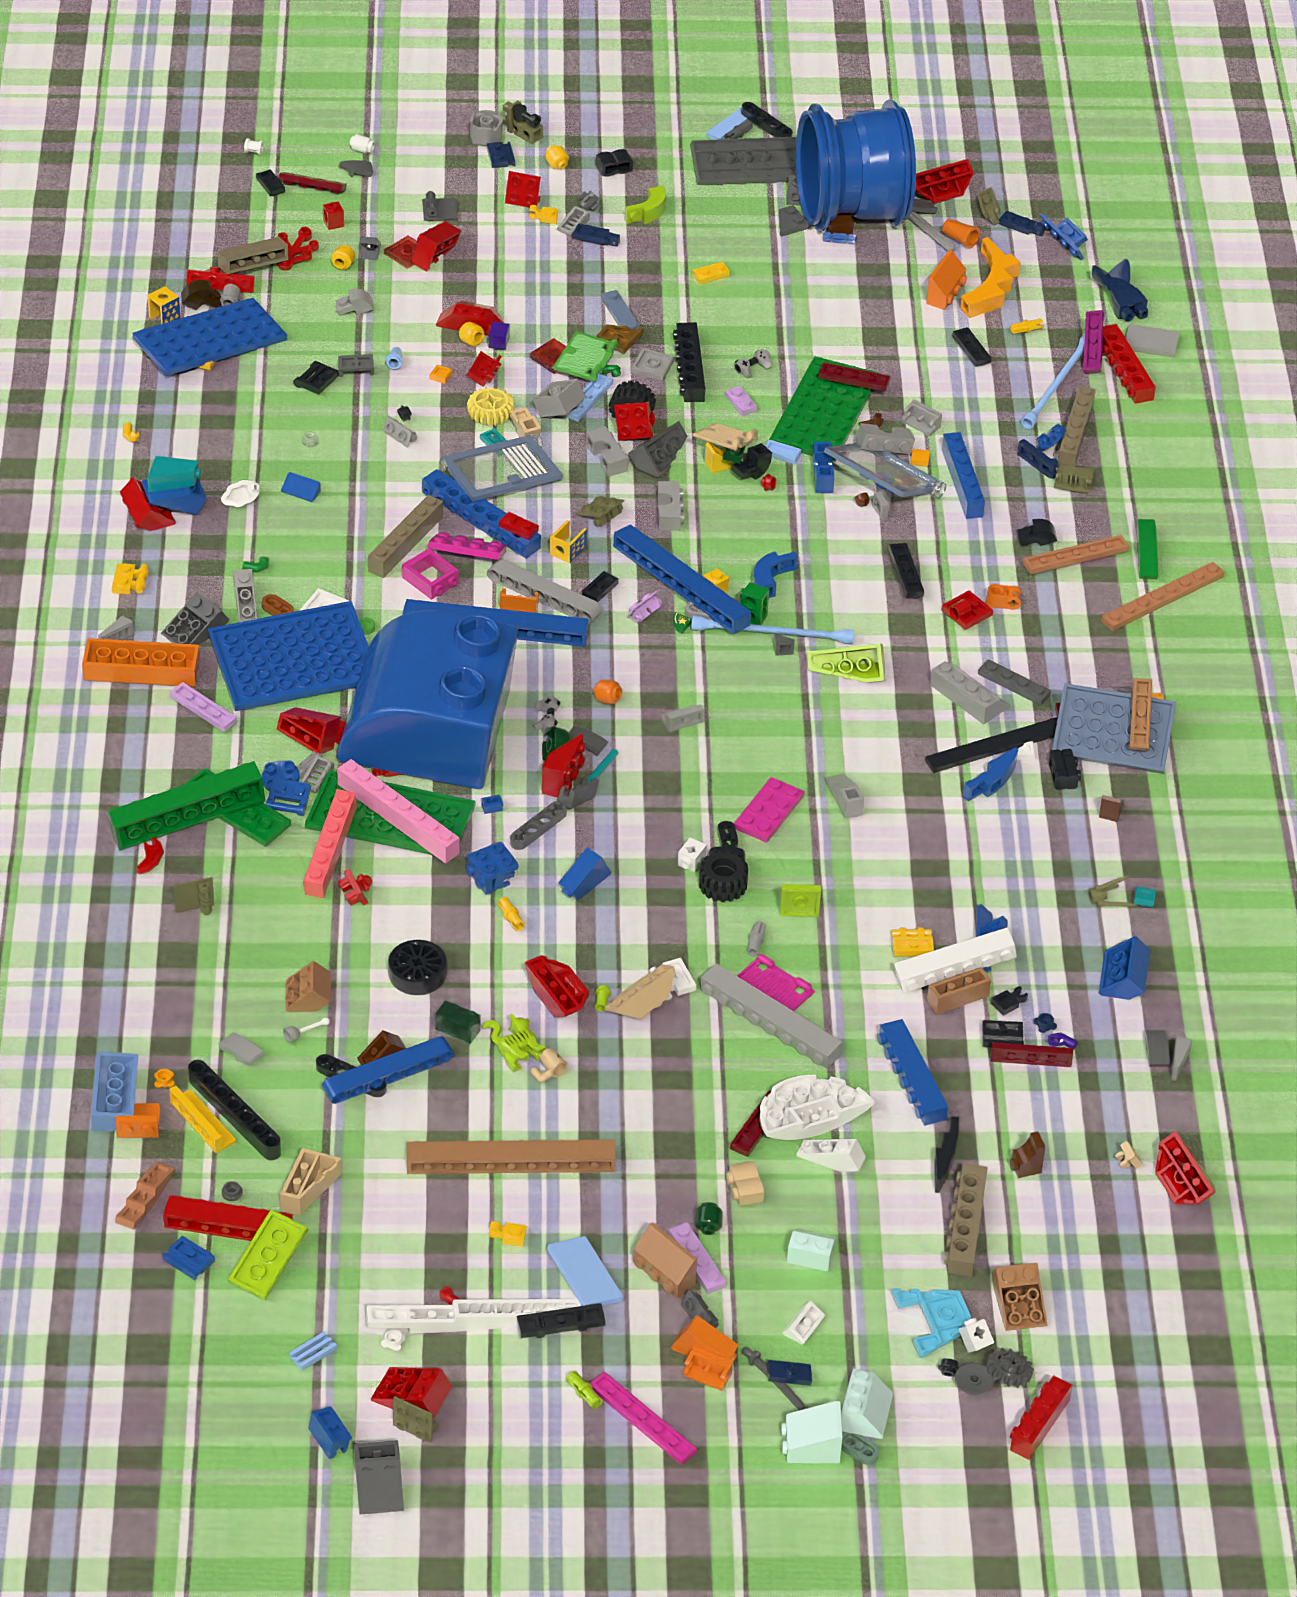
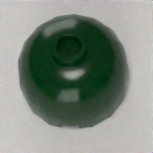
M554 726L548 728L545 733L548 736L547 741L542 743L543 761H546L551 752L573 739L568 731Z

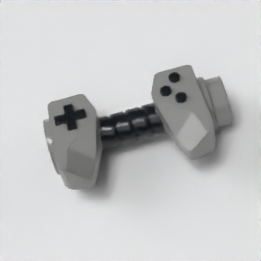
M757 350L754 357L749 360L745 357L736 360L734 368L738 374L742 373L745 378H750L752 376L750 366L759 363L766 370L769 369L772 365L771 355L768 350Z
M554 696L536 702L537 711H547V714L539 722L533 724L536 730L543 729V732L546 733L549 727H555L558 724L554 717V712L558 710L560 701Z

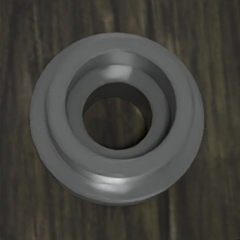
M235 1181L227 1182L221 1191L222 1197L228 1201H236L243 1194L242 1187Z

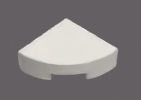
M1033 741L1024 743L1018 749L1017 760L1035 759Z

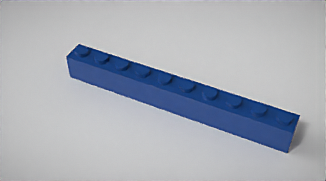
M630 524L614 532L613 547L684 599L692 602L695 607L701 609L732 634L750 626L751 611L634 526Z
M406 599L403 615L421 610H438L465 616L482 614L496 622L516 626L518 628L517 640L585 647L588 636L589 618Z

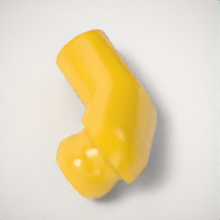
M126 422L124 424L123 437L130 442L138 441L140 437L139 432L135 433V430L132 431L131 423Z

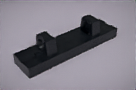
M907 543L889 544L888 550L905 597H924V589Z
M602 1303L517 1316L520 1338L534 1336L536 1338H543L548 1334L574 1330L583 1332L587 1331V1328L605 1326L606 1323Z

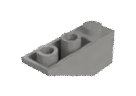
M252 569L234 570L233 578L238 620L243 622L257 619Z
M845 774L825 777L844 818L863 815L864 797L858 785Z

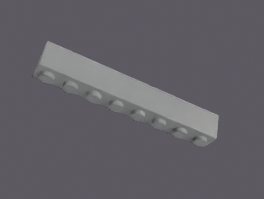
M717 963L701 977V991L704 994L713 997L721 1005L729 1007L737 1015L745 1017L753 1025L761 1027L769 1035L777 1037L785 1045L793 1047L801 1055L809 1057L817 1065L828 1069L842 1055L843 1042Z

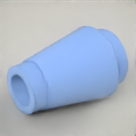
M399 347L392 348L386 358V364L391 369H398L403 364L402 351Z

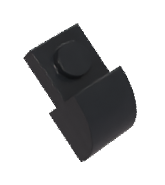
M1032 519L1033 525L1017 530L1021 547L1035 542H1039L1040 546L1057 541L1055 527L1046 519Z

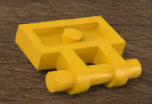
M117 563L112 593L130 594L131 590H135L136 593L141 594L146 587L145 579L149 574L148 565L142 564L141 568L137 570L135 564Z
M900 927L899 929L891 930L894 957L919 956L934 951L931 929H924L923 927L906 929V927Z

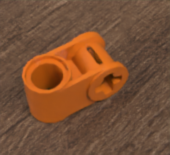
M991 584L988 586L985 602L991 608L1015 610L1021 606L1019 598L1021 590L1017 586Z

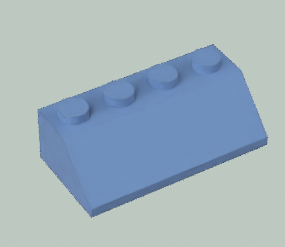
M97 1052L91 1115L92 1131L112 1132L116 1130V1116L134 1115L138 1054Z

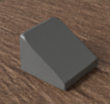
M774 634L773 648L775 656L794 654V639Z

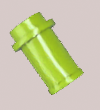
M601 985L595 990L597 996L595 1010L605 1012L604 1007L608 1004L611 991L608 986Z

